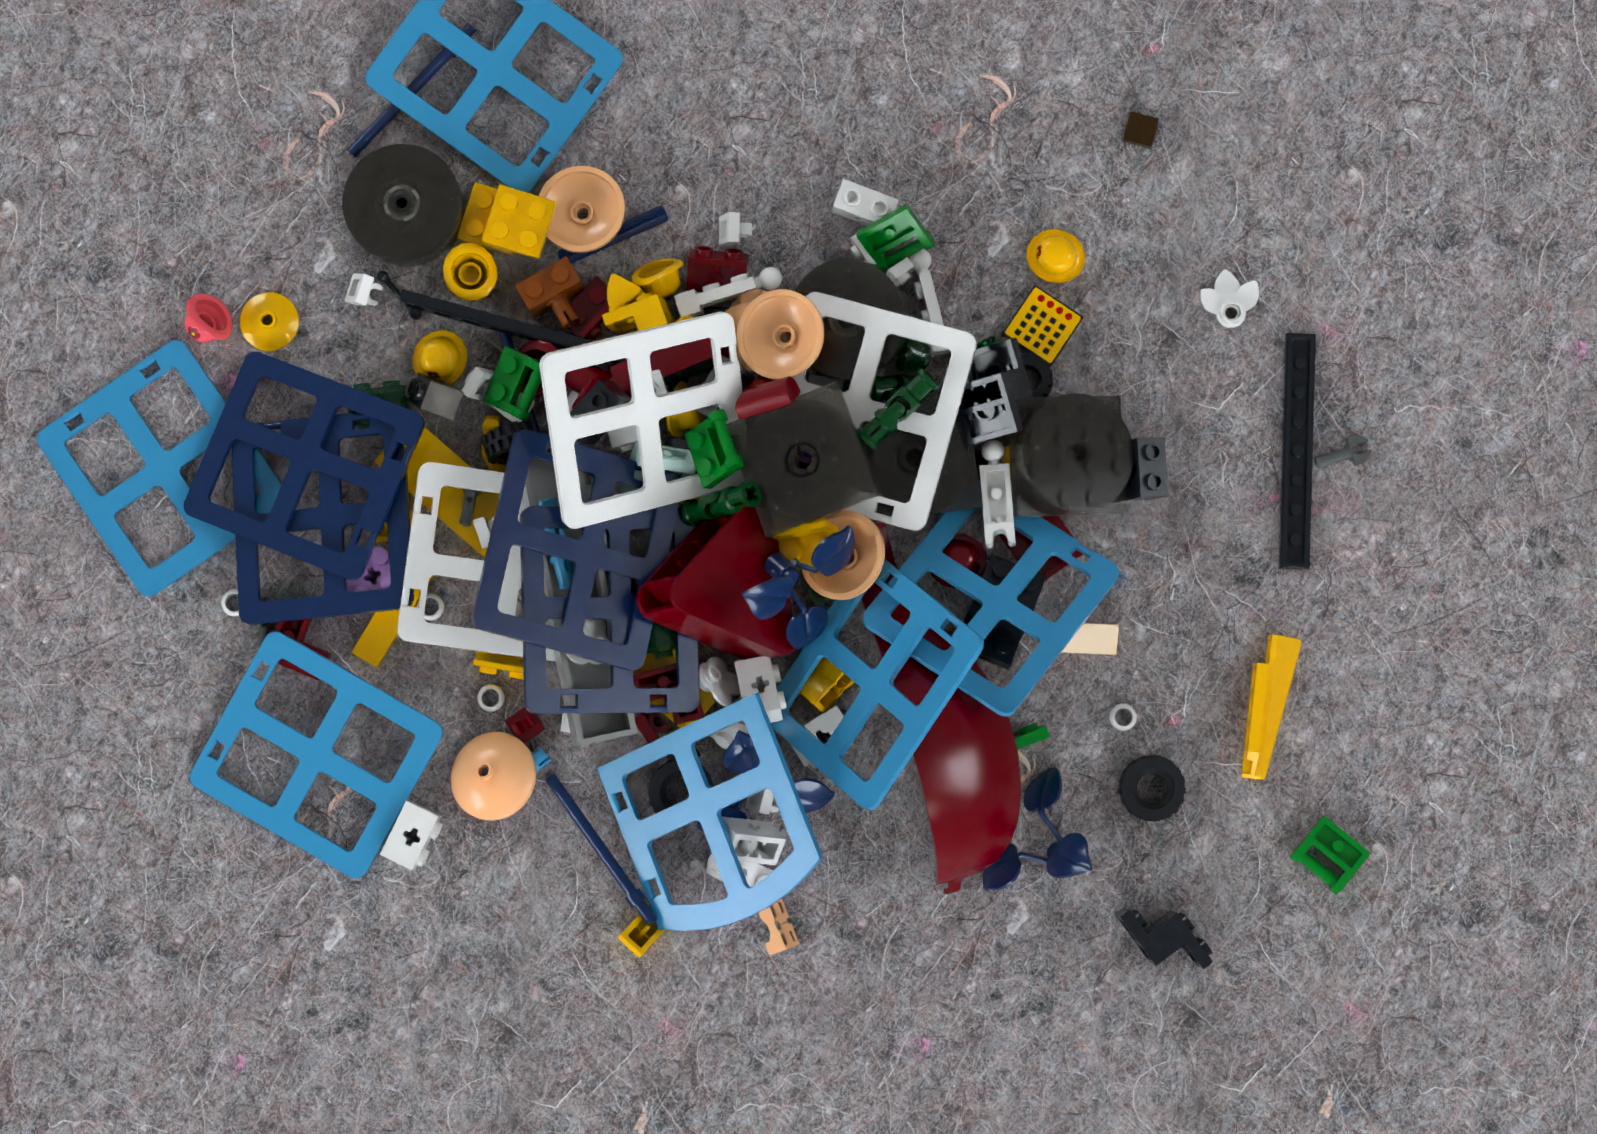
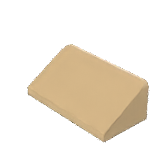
M1084 623L1061 653L1116 655L1119 625Z

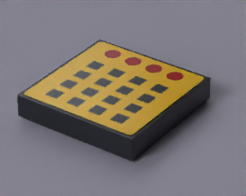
M1034 285L1001 335L1007 339L1016 338L1019 347L1034 356H1040L1051 367L1084 317Z

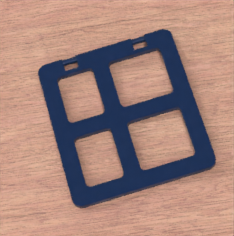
M251 352L244 359L184 501V511L193 518L346 579L357 580L366 569L376 539L381 533L408 468L409 460L425 427L424 418L415 411L260 352ZM262 378H269L317 398L313 412L300 439L291 438L246 420L245 414ZM339 408H347L395 427V434L379 469H371L323 449V443ZM236 440H241L290 460V466L270 514L264 522L222 507L211 501L212 492L232 444ZM399 443L407 446L401 462L393 459ZM315 470L364 488L369 492L349 544L343 553L333 551L293 535L288 531L289 524L310 474ZM363 529L371 531L365 548L357 545Z
M360 413L336 414L323 443V449L340 456L341 440L382 435L385 457L395 434V427ZM310 417L256 424L271 430L281 429V434L294 439H300ZM369 419L370 428L355 430L354 421ZM236 440L232 444L234 511L264 522L270 513L259 514L257 512L254 452L258 447L241 440ZM399 443L393 458L394 460L401 462L406 445ZM407 470L385 521L388 525L391 577L389 588L349 593L347 591L346 578L323 569L324 593L322 595L263 602L260 593L258 543L235 534L240 619L247 624L255 625L400 610L410 536ZM319 471V506L295 510L288 531L299 532L319 529L322 533V546L343 553L345 551L344 530L348 526H355L366 502L343 504L341 480ZM410 589L408 606H411L414 601V589Z
M522 429L516 432L512 438L472 612V623L477 629L622 669L637 670L645 662L653 621L646 619L638 609L637 593L645 581L668 557L679 502L655 508L647 548L643 558L604 547L603 538L607 521L583 527L579 540L521 524L518 521V514L531 459L537 458L553 463V456L546 453L548 444L551 445L550 436ZM574 443L578 471L588 473L593 477L589 502L613 496L617 482L636 488L643 486V481L633 479L635 470L642 471L641 466H638L636 461ZM665 470L666 481L681 478L677 473ZM513 545L565 559L573 563L574 569L563 619L559 628L505 614L498 610L503 579L510 549ZM598 569L626 576L638 582L631 622L624 645L585 635L583 632L595 574Z
M530 506L525 508L520 514V523L541 530L545 528L571 529L562 521L560 506ZM655 508L608 520L605 529L607 533V548L630 555V531L651 530ZM679 508L672 534L673 551L694 529V525L690 526L685 523ZM520 547L522 618L545 624L548 619H563L567 597H547L544 593L543 553ZM608 572V596L606 598H590L586 619L607 620L609 623L610 642L619 645L626 643L636 599L631 594V578ZM675 631L677 684L674 688H636L633 681V671L610 665L611 685L608 689L549 688L546 680V648L523 642L525 707L533 714L692 712L699 705L698 640ZM560 695H575V706H560ZM650 695H664V705H650Z

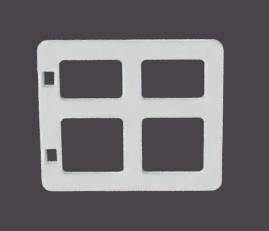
M811 292L806 297L814 303L822 318L830 317L865 328L851 384L848 391L840 392L808 383L805 380L807 370L793 377L801 392L791 405L772 411L754 475L755 482L763 489L837 510L855 511L869 519L908 530H921L925 527L976 351L977 341L972 334L824 293ZM891 334L951 351V358L935 413L928 416L913 412L904 421L899 422L898 419V430L926 438V446L911 499L907 503L852 489L846 485L847 475L859 436L856 430L858 428L861 429L864 422H870L875 417L874 412L876 410L887 408V406L884 407V403L873 401L870 394L886 338ZM800 403L839 413L841 417L826 472L821 479L784 470L781 467V460L796 407ZM790 478L806 482L803 492L787 488ZM878 502L894 507L891 517L876 513Z
M722 311L549 352L541 358L539 366L562 521L566 526L571 529L589 526L692 499L707 493L723 490L729 486L737 487L751 479L752 465L747 442L746 418L738 419L735 411L736 401L743 391L736 351L735 325L731 315ZM710 338L715 379L710 383L656 396L654 393L650 354L655 350ZM728 346L730 361L722 363L720 348ZM626 358L632 393L631 401L577 416H570L565 374L569 371ZM718 404L719 410L723 409L726 412L728 418L726 424L731 437L739 435L741 450L736 452L737 455L742 457L744 466L711 489L702 487L698 474L666 481L659 420L663 417ZM635 425L643 486L637 490L583 503L574 448L575 441L579 438Z
M427 462L419 468L397 633L402 640L523 657L522 641L479 629L428 623L424 619L428 582L432 575L480 582L484 560L442 555L434 552L433 545L441 488L449 486L500 494L504 477L503 472ZM587 485V490H588V495H589V497H590L592 485ZM615 490L613 496L618 495V493ZM423 496L433 498L431 515L421 514ZM521 500V505L518 514L519 522L520 514L524 510L523 500ZM605 532L603 545L607 548V533ZM513 545L509 553L498 601V610L515 616L518 591L521 588L520 547ZM604 571L608 587V572ZM410 589L420 590L418 607L408 606ZM546 648V660L556 661L554 650Z

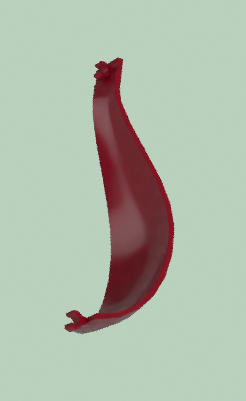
M870 519L882 534L885 545V559L898 569L885 523ZM854 555L851 556L850 563L853 562ZM889 575V577L885 581L887 584L892 579L893 575ZM875 582L861 598L865 611L883 590ZM900 603L891 614V617L905 625L910 617V611ZM931 628L922 637L941 650H947L951 646L950 643ZM873 633L883 658L892 644ZM909 657L894 679L893 684L913 703L919 705L939 675ZM975 661L970 669L988 680ZM959 688L956 689L913 754L933 839L936 859L935 882L936 885L948 883V888L944 889L945 894L958 892L961 888V882L965 877L978 874L999 860L1012 841L1019 818L1021 799L1019 755L1009 717L997 714Z

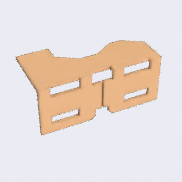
M782 899L772 905L776 917H774L771 907L759 912L760 919L768 926L770 931V940L765 943L769 956L799 944L792 924L786 922L789 916ZM776 921H778V923H779V925H780V928H781L780 930L777 929V926H776V923H775ZM781 934L784 935L787 945H785Z

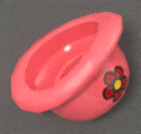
M200 293L193 295L187 301V314L184 325L185 330L192 339L207 343L214 339L226 340L231 335L233 328L232 317L228 308L220 299L212 295Z

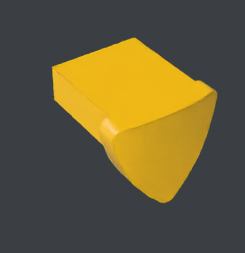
M613 273L610 276L607 286L609 307L619 303L629 305L632 302H636L638 296L645 294L639 286Z

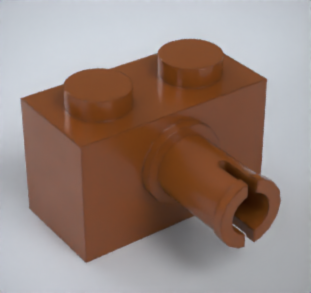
M567 256L515 285L534 319L553 309L563 329L571 327L566 318L567 315L573 325L579 322L580 319L574 312L568 299L581 293L584 286Z

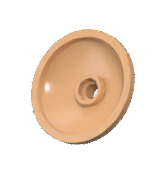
M573 166L563 169L553 175L539 193L540 197L557 202L547 238L563 250L576 253L597 250L608 244L617 235L623 224L625 201L622 191L610 175L598 168ZM585 211L588 213L587 218H578L580 212Z
M786 289L772 290L755 298L743 312L737 328L738 349L744 362L755 373L774 380L788 376L796 377L805 372L819 356L824 342V324L817 307L804 295ZM790 333L791 339L789 342L785 343L784 336L785 334Z
M849 510L832 512L822 518L838 526V531L843 530L847 525L852 528L855 542L852 553L854 560L851 564L848 561L840 571L827 577L821 571L812 573L802 569V572L809 586L818 594L833 600H848L864 593L876 581L884 564L885 545L880 530L868 517Z
M505 732L481 734L464 745L454 760L450 777L452 793L459 806L465 812L478 819L494 821L509 817L522 808L532 794L536 781L534 757L529 748L520 739ZM488 767V774L486 776H483L482 771L484 770V768Z

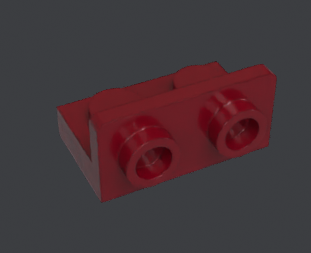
M697 246L695 249H690L686 291L694 289L697 292H703L702 287L718 282L720 286L730 284L732 277L747 273L749 254L735 248L726 249L725 252L713 251V248L708 246Z
M597 275L570 304L579 317V322L573 325L569 316H566L571 326L568 330L576 337L591 341L603 330L601 324L604 322L602 314L609 312L610 308L607 301L608 285Z

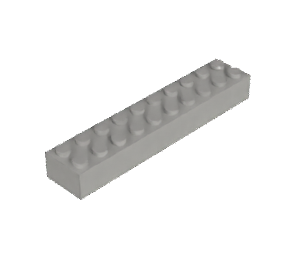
M548 444L546 453L552 455L551 445ZM532 458L522 496L524 509L530 506H538L537 501L556 497L557 506H560L554 463ZM578 471L582 502L587 503L589 502V495L584 472ZM563 529L566 537L580 539L582 529ZM543 554L545 595L547 597H567L569 588L560 590L558 588L559 584L553 563L550 564L549 561L551 555ZM598 569L596 571L590 598H606L608 596L604 570ZM548 619V625L559 628L562 619ZM604 620L606 624L605 637L610 640L609 623L607 620ZM554 650L561 689H608L610 687V665L604 663L595 665L590 662L583 665L577 664L570 660L566 653ZM563 695L565 706H575V695ZM567 713L573 746L637 734L634 713Z

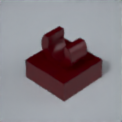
M526 707L504 720L513 736L520 739L524 744L546 730L538 716L529 712Z
M643 713L635 718V723L648 744L660 738L657 732H665L669 728L668 723L662 727L655 726L654 718L661 713H651L648 718Z

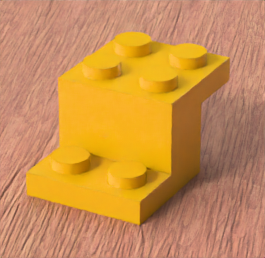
M474 182L457 239L467 243H475L486 249L514 257L515 253L539 260L557 202L501 184L496 189Z
M652 292L638 296L636 298L637 301L629 305L625 303L613 305L609 308V312L602 314L605 326L618 335L636 328L640 331L693 318L692 315H688L675 320L670 303L658 294L654 295Z

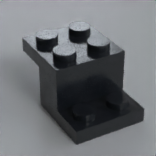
M1016 338L976 349L968 375L969 383H966L958 411L968 446L1024 430L1015 400L1033 395Z
M991 553L982 579L997 586L1016 563ZM1037 572L1018 596L1017 600L1034 611L1047 576ZM974 599L971 600L963 623L968 625L980 610L982 605ZM1000 620L984 639V647L978 658L1009 670L1024 631L1006 620Z
M1123 907L1114 914L1147 960L1155 966L1181 947L1184 948L1196 966L1205 969L1213 963L1209 957L1213 953L1203 938H1195L1191 932L1195 927L1188 917L1181 912L1177 913L1170 910L1145 929L1144 927L1147 926V923L1137 910L1133 909L1131 911Z

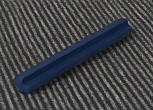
M658 206L624 221L617 235L608 244L597 250L576 253L560 249L557 255L559 259L567 256L572 264L667 222V213L663 206Z

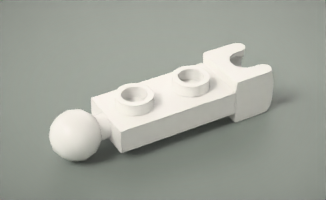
M922 249L908 258L914 266L913 270L917 271L918 282H914V289L917 300L923 299L925 310L921 311V317L924 321L944 326L931 273L928 270L932 258L927 250ZM928 344L932 357L951 352L948 349Z
M767 267L761 271L758 277H748L747 273L732 277L730 284L720 286L718 282L702 287L703 292L701 293L692 289L674 295L680 317L704 314L703 308L737 298L739 294L762 287L766 290H775L781 285L782 274L777 268Z
M991 439L985 442L981 449L982 457L988 461V465H979L985 544L987 549H992L994 537L997 534H1004L1007 537L1008 545L1014 547L1016 546L1009 463L1000 464V460L1005 454L1004 445L998 440Z

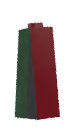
M705 338L653 351L650 354L651 371L659 369L665 385L712 370L714 362L711 339ZM728 346L720 348L721 355L730 360ZM626 360L610 367L612 373L610 380H613L629 397H632Z

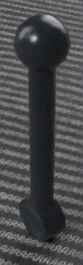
M379 271L377 279L380 282H384L399 299L401 292L389 280L388 273L386 271ZM406 307L410 311V317L413 320L421 318L422 312L420 310Z

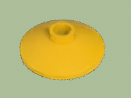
M274 292L261 293L251 298L244 306L240 316V328L245 339L255 348L264 351H275L284 348L295 338L299 328V315L294 304L285 296ZM266 315H271L273 318L270 325L263 324V318Z

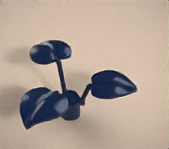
M847 525L843 530L821 541L814 549L811 557V562L814 566L801 563L796 558L790 561L781 552L773 553L764 564L765 571L772 579L742 592V596L746 600L751 612L761 620L778 614L784 608L786 598L792 596L800 607L802 614H798L789 620L786 627V638L790 645L796 649L804 647L805 644H809L818 637L828 622V612L823 606L815 605L807 610L802 600L794 591L793 586L799 577L797 568L812 573L821 571L826 577L840 571L848 563L854 550L855 542L852 528Z
M738 730L734 740L723 754V764L728 770L736 773H745L758 767L760 764L750 735ZM801 778L793 781L806 813L822 808L834 797L835 792L830 790L821 781L811 778ZM743 800L738 801L734 807L730 805L723 808L721 816L747 819V815L739 811ZM697 821V829L704 832L701 823Z
M1056 767L1045 770L1031 781L1025 791L1023 801L1025 808L1029 812L1038 811L1039 816L1058 842H1054L1048 847V858L1024 852L1018 853L1017 846L1010 843L999 860L984 870L983 888L985 891L1001 890L1011 885L1020 873L1021 859H1029L1046 864L1047 872L1054 878L1072 877L1093 869L1089 859L1086 838L1080 833H1071L1062 838L1045 814V809L1054 807L1061 795L1062 779L1060 771Z

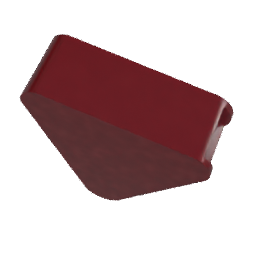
M761 499L758 506L743 507L737 513L711 521L705 519L696 525L638 590L637 606L640 613L648 620L742 660L760 656L772 658L791 654L795 648L790 645L786 638V627L789 620L793 617L790 599L786 598V604L778 614L761 620L751 612L746 600L742 596V592L772 579L765 571L764 564L770 555L780 552L778 540L772 538V531H775V526L769 505Z

